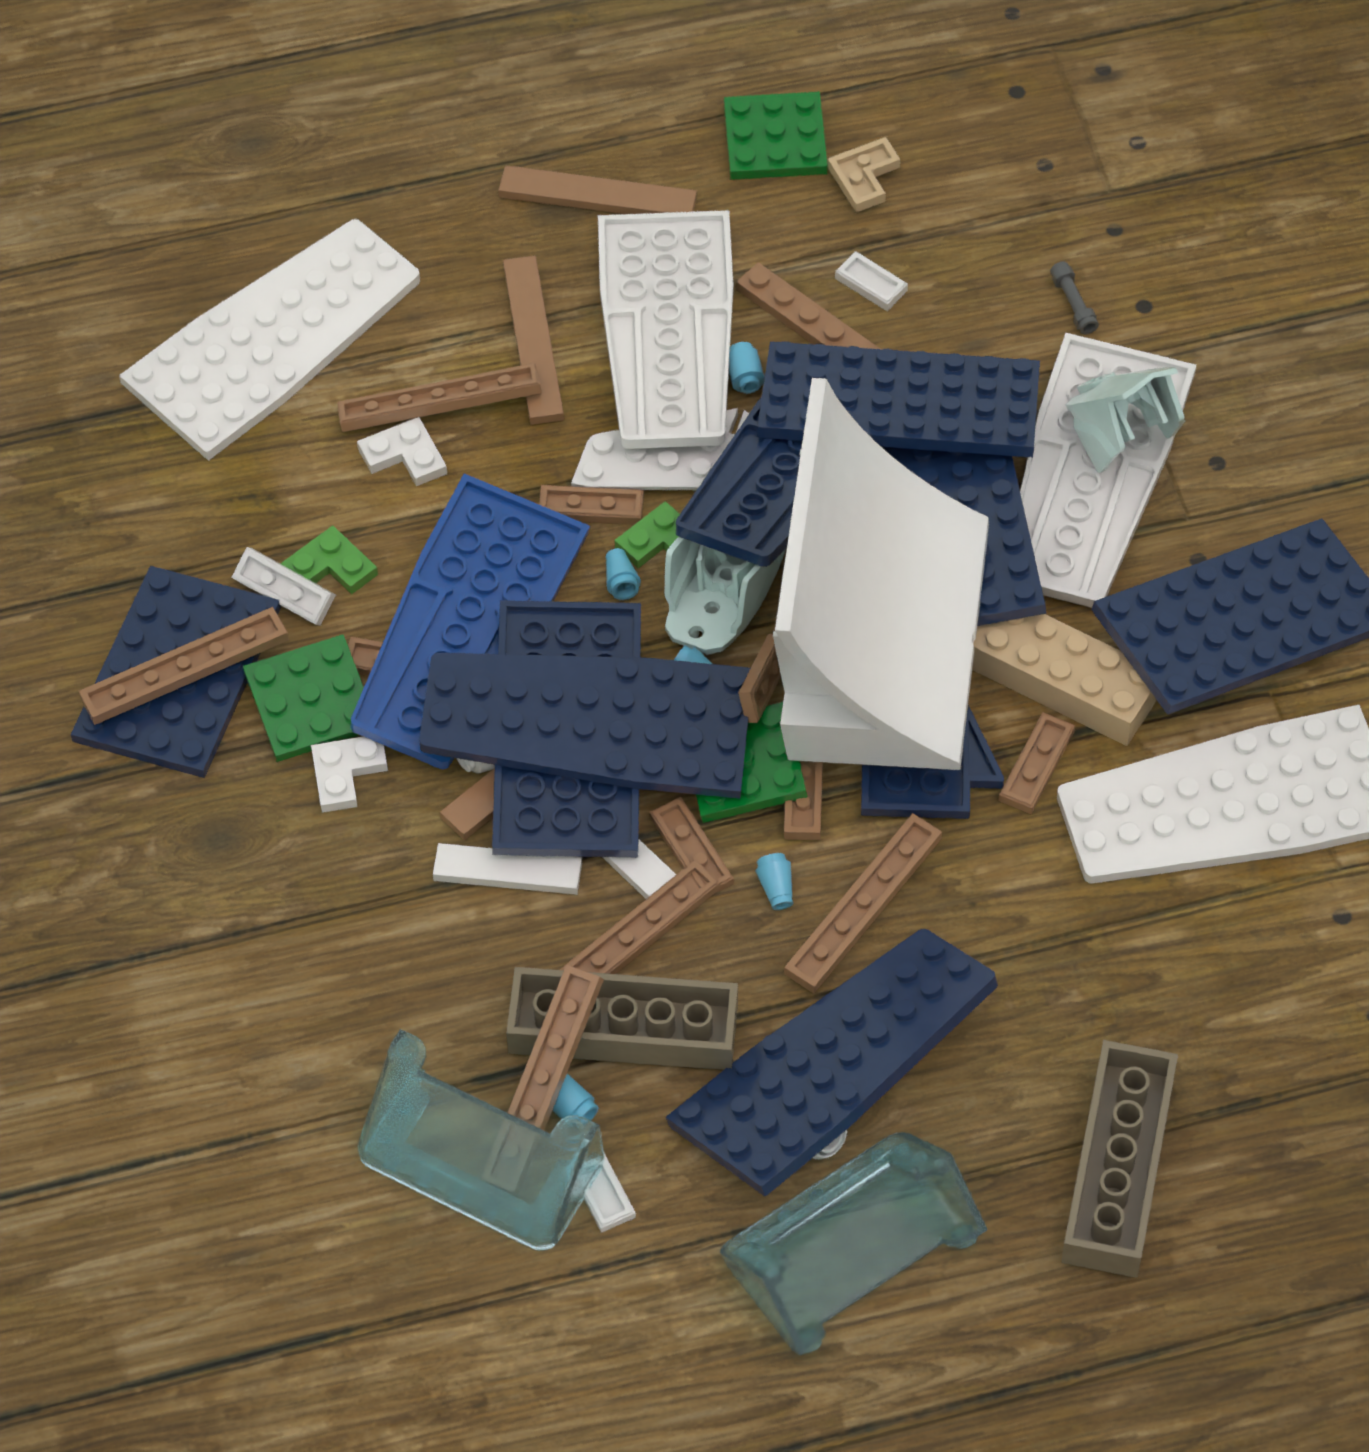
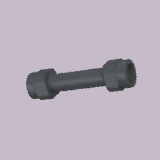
M1064 261L1056 263L1050 269L1052 280L1057 288L1063 289L1075 313L1074 323L1077 329L1080 330L1081 334L1094 332L1099 326L1096 319L1097 316L1092 308L1086 307L1074 283L1075 273L1072 267Z

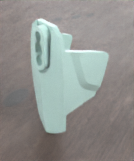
M1175 367L1154 368L1119 375L1112 372L1077 386L1080 395L1071 398L1065 405L1074 417V429L1098 473L1105 471L1113 459L1125 449V442L1135 439L1127 421L1128 405L1130 403L1140 409L1148 427L1157 424L1166 438L1174 436L1182 427L1185 417L1171 375L1178 373Z
M678 537L668 548L665 562V598L669 604L665 631L671 641L683 646L686 645L691 649L696 647L701 653L706 655L725 650L745 630L758 611L776 576L786 549L771 565L761 567ZM699 631L702 632V637L698 638Z

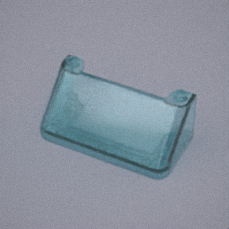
M400 1029L390 1044L358 1141V1153L362 1163L368 1168L532 1249L542 1251L554 1247L582 1203L585 1192L588 1188H591L603 1167L605 1159L600 1125L584 1117L571 1115L561 1119L550 1134L426 1074L424 1069H422L427 1057L423 1041Z
M899 1132L884 1138L727 1241L721 1247L720 1253L728 1268L789 1347L797 1354L802 1355L803 1353L816 1350L822 1344V1339L826 1334L822 1325L824 1322L944 1243L947 1246L957 1247L958 1249L967 1248L974 1244L977 1237L988 1229L952 1154L914 1135Z

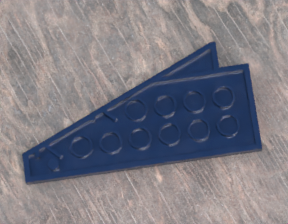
M969 705L961 769L949 770L862 764L861 816L910 817L913 813L923 818L969 819L970 788H1003L1004 776Z

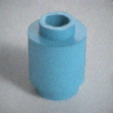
M738 342L730 346L729 375L733 388L738 392L753 393L764 384L765 375L758 351L748 342Z
M567 1074L552 1111L567 1125H574L576 1128L582 1129L595 1117L599 1107L594 1103V1097Z

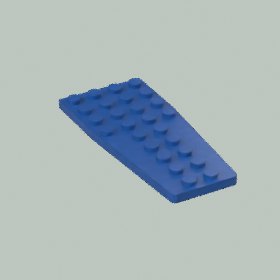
M463 474L419 556L352 714L351 730L356 734L439 769H447L454 758L424 753L420 750L419 744L432 655L435 653L498 654L500 600L554 601L589 534L590 526L472 476Z

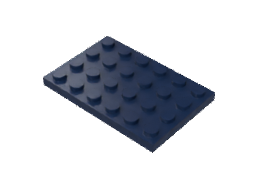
M150 566L95 684L268 608L273 607L278 615L281 609L280 600ZM261 653L96 725L92 722L84 706L71 732L72 742L205 778L247 685L243 666L257 662Z

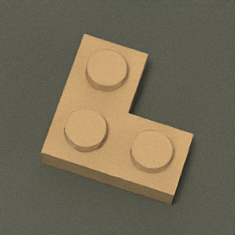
M884 137L827 158V164L831 174L857 213L885 202L886 193L876 177L900 168V158L888 139Z

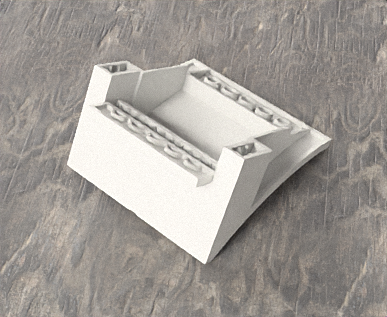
M812 378L778 613L775 631L773 632L785 692L780 726L788 760L960 770L974 658L973 643L977 633L989 518L947 496L894 459L859 426L838 400L827 379Z

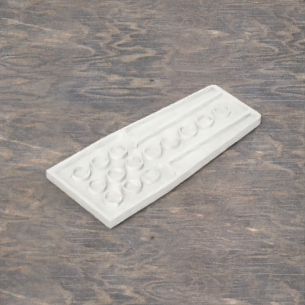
M729 210L598 215L600 298L622 447L626 449L718 446L723 444L726 429L733 307V270Z
M357 219L351 220L193 320L120 374L121 384L209 461L289 400L420 283L419 270Z
M1065 333L1039 409L1035 426L1033 458L1028 457L1020 490L1043 595L1091 608L1094 601L1107 597L1175 438V435L1166 438L1157 424L1148 427L1140 409L1130 403L1128 405L1127 421L1135 439L1125 442V449L1113 459L1105 471L1098 473L1074 429V417L1065 404L1071 398L1080 395L1077 386L1098 376L1112 372L1119 375L1154 368L1175 367L1178 373L1171 375L1183 411L1195 375L1196 364Z
M1360 705L1257 726L1060 785L1058 787L1057 800L1084 880L1093 884L1296 855L1369 839V728Z

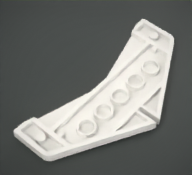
M738 408L726 411L725 441L718 446L626 449L621 445L619 430L595 434L587 441L571 486L633 490L696 491L735 435L732 434L738 417ZM745 410L741 417L737 431L749 415V413Z

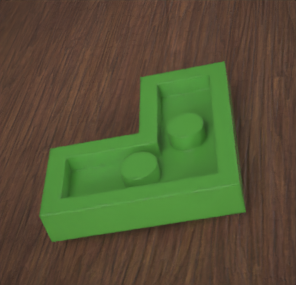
M666 501L615 539V548L623 549L630 562L637 568H640L663 549L667 552L668 548L679 537L676 535V519L680 514Z
M333 525L280 563L314 583H317L330 573L351 594L378 575L377 566Z

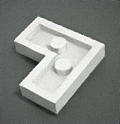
M419 417L357 441L358 450L371 474L400 462L404 463L416 486L447 474V466Z
M366 737L311 745L322 813L358 807L353 777L388 771L384 745Z

